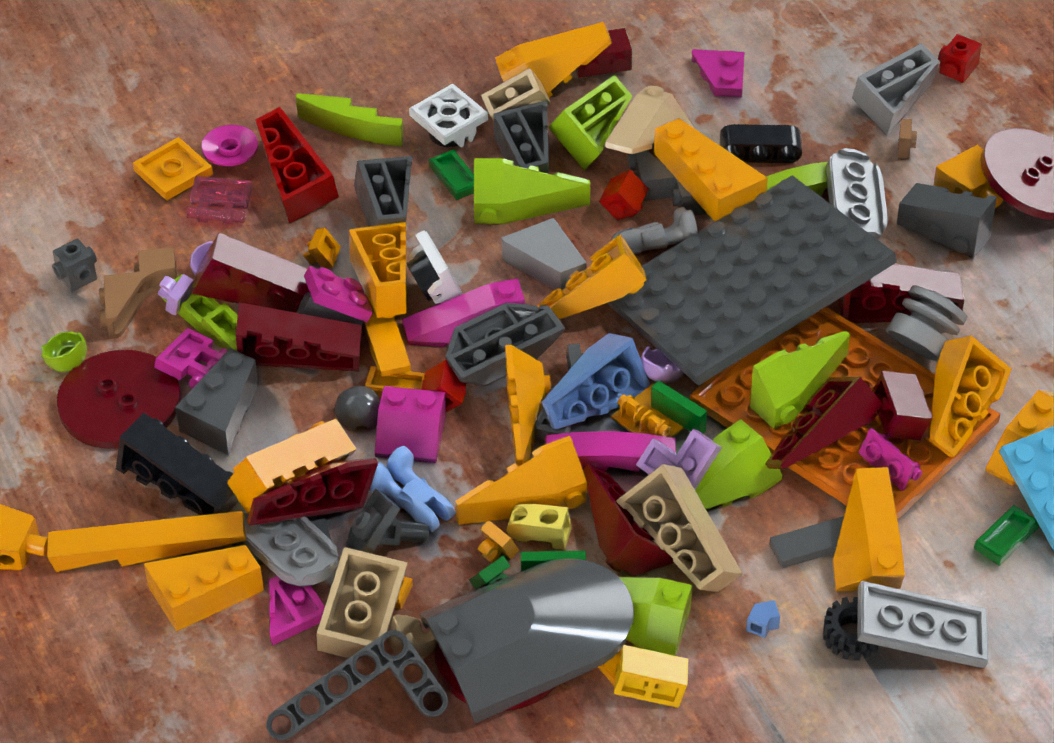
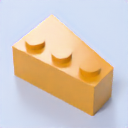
M246 545L144 563L148 588L176 632L264 591L261 567Z

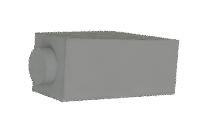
M554 218L501 237L502 259L554 290L558 288L563 290L570 279L569 276L576 270L579 272L584 271L587 268V262Z

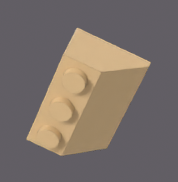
M344 547L316 633L317 651L350 658L387 632L408 562Z

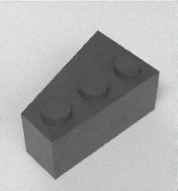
M547 100L494 113V139L504 159L513 161L515 166L527 169L529 165L539 167V172L549 174Z
M413 156L357 161L354 188L368 227L406 222Z
M916 183L899 203L897 224L974 259L990 239L997 196L988 195L987 198L974 197L972 192L964 191L962 194L950 193L948 188Z
M230 348L175 407L179 431L229 456L232 450L231 444L241 428L243 415L248 411L258 387L255 359Z

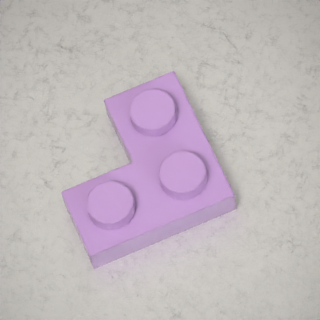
M692 429L678 453H675L659 440L652 439L636 466L649 475L662 464L680 467L684 470L695 490L722 447L700 431Z

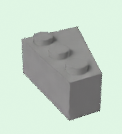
M921 43L858 76L852 99L888 135L933 83L940 61Z

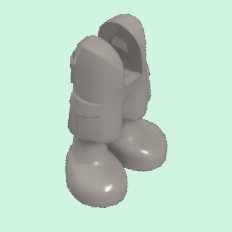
M681 207L674 211L673 224L667 228H664L658 222L636 228H627L615 233L611 241L621 234L635 255L642 253V251L667 248L668 245L679 244L688 237L697 236L698 230L693 212L686 210L685 207Z

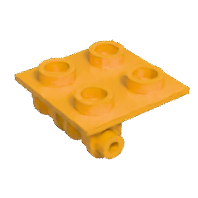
M654 383L636 397L623 394L618 399L617 404L620 406V409L611 415V419L630 433H645L673 438L684 429V427L651 407V388Z

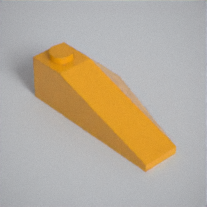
M620 234L589 258L592 263L584 271L579 272L576 270L569 276L570 279L563 290L560 288L555 289L537 307H540V305L549 306L557 318L562 319L623 298L628 293H636L647 280L645 271Z
M888 467L858 468L855 471L833 558L835 592L858 591L861 581L900 589L905 577L902 543Z

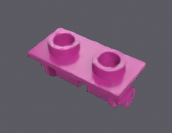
M870 428L859 454L875 468L888 467L890 481L901 491H904L909 479L916 481L921 477L922 470H920V465L917 462L914 463L906 455L901 454L900 450L887 440L888 438L885 434L880 435Z

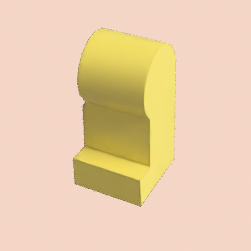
M540 504L515 505L506 531L511 538L517 541L527 542L535 540L550 542L554 549L565 550L572 528L568 507Z

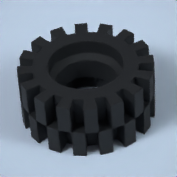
M848 597L842 598L841 604L836 600L832 603V608L828 607L824 619L823 640H826L828 649L833 647V654L837 656L840 652H843V659L848 660L849 655H854V660H860V654H863L866 659L870 657L871 651L874 654L878 651L879 645L857 641V634L848 633L841 628L846 623L858 624V597H853V602H849Z

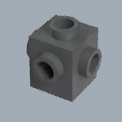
M78 238L52 251L55 262L52 264L53 271L57 278L62 280L71 292L97 280L94 264L97 262L96 255L91 247H85Z

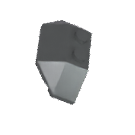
M504 303L455 327L445 360L448 361L461 382L487 385L506 375L505 345H513L537 360L565 331V327L549 306L540 305V307L528 304Z

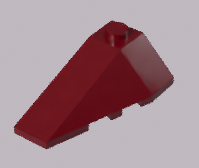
M829 377L806 403L805 406L808 409L806 415L796 418L792 426L795 428V431L780 441L765 465L769 469L788 468L860 427L871 423L877 416L876 411L883 403L861 377Z
M376 458L327 463L253 498L247 523L249 526L302 518L304 516L309 517L363 508L378 466V461Z
M586 464L583 469L587 481L598 543L606 556L605 562L617 572L623 570L635 576L674 563L673 558L654 542L655 539L633 520L634 517L626 509H623L616 502L626 493L610 474Z

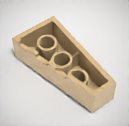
M662 464L616 500L623 509H626L634 517L633 520L655 539L654 542L673 558V562L699 590L719 592L743 574L682 468Z

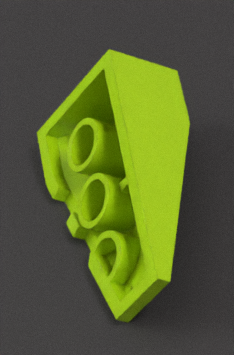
M474 158L475 224H507L590 205V180L559 172L553 175L539 172V167L529 165L528 169L515 166L513 161L503 158Z
M847 331L820 338L814 346L810 347L804 343L798 345L796 351L788 353L786 350L778 351L754 365L750 408L774 430L784 423L792 422L804 409L812 395L848 355L850 334Z
M740 419L712 440L722 448L695 491L705 509L720 504L722 507L732 505V501L745 496H748L750 499L761 495L781 481L783 475L780 469H769L765 465L772 455L763 437Z
M619 577L630 593L634 609V622L631 625L626 640L633 643V647L676 656L691 610L692 585L663 578Z

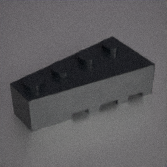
M143 413L120 436L116 470L125 474L129 470L137 475L136 481L145 486L150 482L157 485L162 495L169 499L181 498L184 507L199 515L227 513L239 501L227 484L233 473L225 471L215 464L209 455L201 454L194 449L185 438L176 436L166 429L160 420L152 419Z

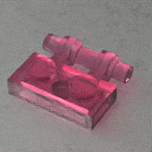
M196 176L190 200L191 204L199 206L187 207L186 217L205 223L208 220L223 221V224L233 225L234 222L244 223L245 211L235 210L236 208H248L253 191L252 181ZM211 206L224 207V210H222V209H210V207H211Z

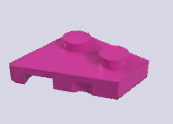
M692 49V62L697 63L700 67V74L709 83V88L714 96L742 97L745 52Z
M278 576L269 579V634L272 645L320 623L325 606L311 585L297 586L288 584Z

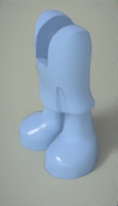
M401 446L392 452L388 458L387 467L382 463H378L369 491L373 492L375 488L381 491L390 500L395 502L399 508L407 511L417 523L427 524L429 531L433 532L440 525L435 513L443 520L448 521L456 514V511L451 502L430 487L425 478L420 479L412 470L414 456L407 447ZM394 480L404 485L403 489Z

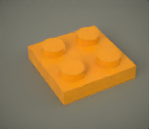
M179 137L133 162L134 172L166 201L213 175L212 166Z

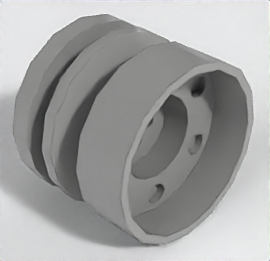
M912 285L908 293L912 299L905 298L902 302V305L911 313V316L896 313L886 332L911 351L929 360L938 362L944 342L948 341L942 333L958 335L960 329L956 324L964 325L968 316L945 296L935 291Z

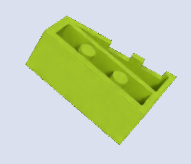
M613 75L563 110L548 128L585 170L601 154L606 140L612 133L617 121L621 118L632 95L619 79Z

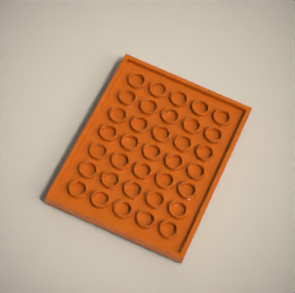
M824 307L705 381L690 394L689 400L707 410L708 416L727 428L740 419L743 420L763 437L772 454L780 441L795 431V428L792 426L795 419L788 424L784 423L774 430L750 408L753 366L778 351L786 350L788 353L796 351L798 345L806 343L809 347L814 346L820 338L847 331L850 334L848 355L830 377H861L869 388L873 390L882 371L916 374L931 413L935 373L831 309ZM806 406L796 418L806 415L808 412ZM989 407L986 417L976 423L973 427L972 435L954 457H949L929 441L930 427L926 429L921 440L887 437V440L897 447L901 454L906 455L914 463L917 462L920 465V470H922V475L918 480L909 479L904 491H901L891 482L897 520L999 423L1000 413ZM876 411L877 416L871 423L860 427L788 468L847 506L856 469L875 468L859 454V451L870 428L880 435L885 434L878 412Z

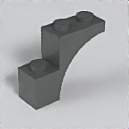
M648 150L627 154L628 169L634 170V174L649 188L643 201L672 198L673 206H678V208L685 207L686 210H691L694 216L707 214L666 166L655 159Z

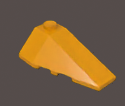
M600 22L519 44L495 57L503 82L530 68L541 81L548 98L553 95L551 90L562 81L567 83L573 78L570 74L580 65L589 64L612 41L605 23Z
M972 335L945 341L935 369L929 441L949 457H954L972 435L973 427L976 423L986 417L988 414L987 409L990 405L998 401L1003 395L1012 369Z
M505 345L506 386L515 463L519 467L530 459L535 443L534 429L543 408L542 401L551 389L550 375H544L542 362L513 345Z
M566 436L539 447L531 452L534 457L519 467L516 463L506 468L508 473L497 481L487 480L455 500L456 521L458 524L510 519L513 507L518 504H540L574 509L587 502V481L571 437Z

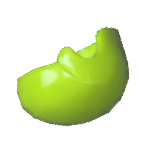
M60 332L51 337L45 345L41 346V357L48 367L58 372H69L84 362L87 354L86 340L80 332Z

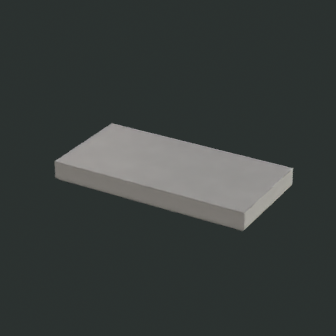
M861 581L858 586L857 641L984 669L988 664L987 609Z

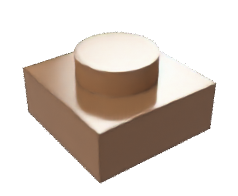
M901 118L898 159H909L910 148H916L917 131H912V119Z

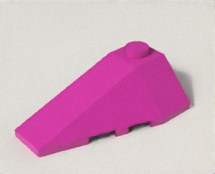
M518 278L486 284L402 319L408 345L445 347L450 343L455 327L504 303L525 304Z

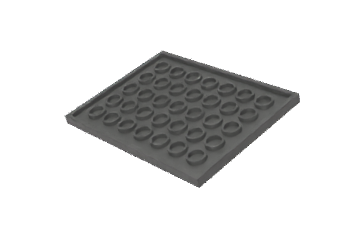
M792 175L768 189L766 193L759 194L755 200L734 209L729 215L711 223L699 231L697 236L686 238L673 248L644 264L642 267L647 280L644 282L643 287L634 294L628 293L623 298L608 302L607 304L699 386L897 263L895 252Z

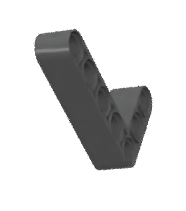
M390 630L274 710L268 716L266 728L273 739L286 741L388 669H390L423 716L435 718L441 715L448 705V697L408 638L400 631ZM395 637L402 642L403 650L400 654L389 655L385 651L384 642L388 638ZM369 657L374 661L375 670L372 674L362 675L357 671L356 662L359 658ZM409 665L418 666L422 672L421 680L417 683L407 682L403 676L405 667ZM335 676H340L347 682L348 688L341 695L332 694L328 689L329 680ZM436 693L440 696L441 707L439 710L429 711L424 707L423 697L425 694ZM313 696L318 699L320 707L315 714L307 715L301 711L300 702L304 697ZM278 716H286L292 723L290 731L284 735H279L272 729V722Z

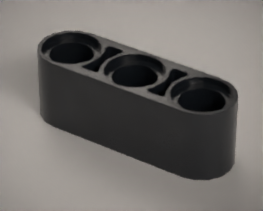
M731 124L724 126L720 130V146L745 163H794L802 156V135L800 129L792 125Z

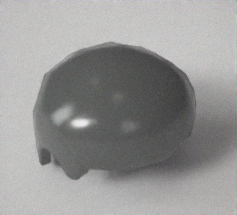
M354 386L339 394L334 412L338 421L353 431L359 426H365L371 430L377 426L380 399L373 389L365 386Z

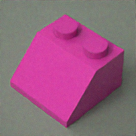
M384 386L378 409L375 457L389 458L397 448L405 446L412 452L414 461L436 463L446 420L445 392Z

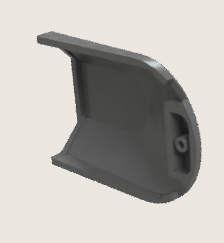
M581 559L548 561L419 613L424 628H430L451 667L475 723L606 663L626 643V637L634 622L632 599L621 579L607 568Z

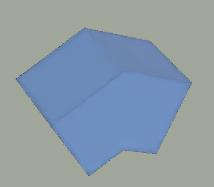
M775 600L754 604L747 618V632L766 638L769 630L779 629L780 614Z

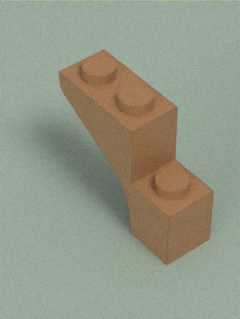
M174 247L139 250V263L133 264L134 272L104 275V288H99V298L101 306L105 305V309L100 310L101 327H107L109 339L122 336L144 301L151 295L158 293L161 288L159 284L165 276H169L172 279L177 278Z

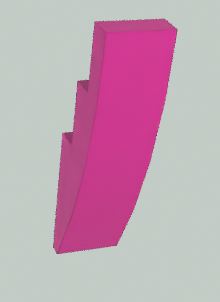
M614 431L551 434L545 437L546 445L570 436L582 470H584L583 468L586 464H589L604 472L607 471L609 466L639 472L640 468L636 464L652 439L659 440L676 453L675 438L645 433Z

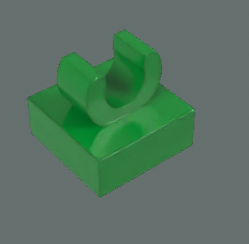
M502 556L471 577L469 581L477 590L484 584L487 586L495 583V581L505 579L509 576L502 572L508 569L510 564Z

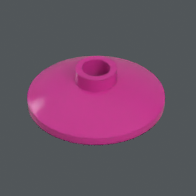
M224 125L211 130L203 138L201 148L204 157L211 163L219 166H236L247 162L255 155L258 149V140L254 132L244 126Z

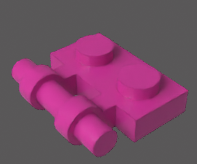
M187 328L156 358L154 368L179 380L186 374L192 376L189 380V385L193 389L228 350L222 348L218 352L212 349V339ZM202 360L206 362V364L202 365L199 362Z

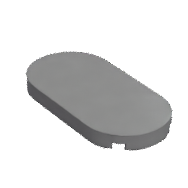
M850 148L840 149L830 157L826 164L829 203L877 239L888 224L881 169L876 162L873 165L869 161L870 157L859 150Z
M243 512L245 515L246 541L242 542L284 582L297 586L314 585L328 579L336 571L339 563L336 545L307 517L249 526L247 523L249 513Z

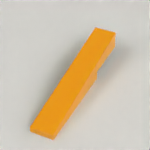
M243 511L52 531L48 532L47 557L54 570L60 572L117 559L123 567L246 541L245 515Z

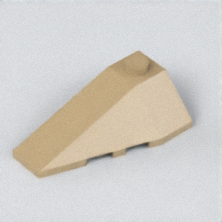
M648 86L637 93L606 140L605 147L628 154H635L652 149L655 128L678 118L690 126L692 124L672 94L664 92V89L661 87Z

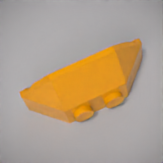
M1038 390L1007 425L986 465V472L1010 485H1016L999 450L1004 445L1054 426L1053 392Z

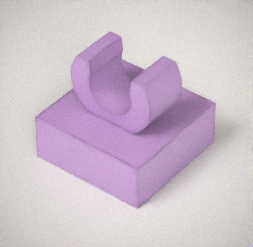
M185 274L181 276L178 282L169 276L163 278L159 284L161 288L158 291V295L167 299L166 311L175 316L177 315L181 304L191 295L194 279Z

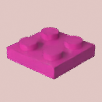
M311 266L308 267L304 278L314 303L368 322L373 312L362 285L357 280L349 277L346 279L337 277L332 271L323 267L319 269Z

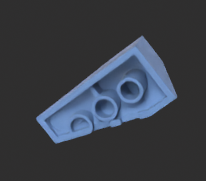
M608 333L583 353L542 401L552 429H559L584 421L585 418L596 414L603 415L609 413V410L620 407L617 402L623 394L636 397L650 386L633 338Z

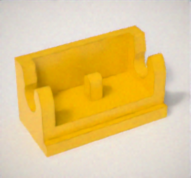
M623 645L620 664H617L613 694L679 708L688 684V659Z

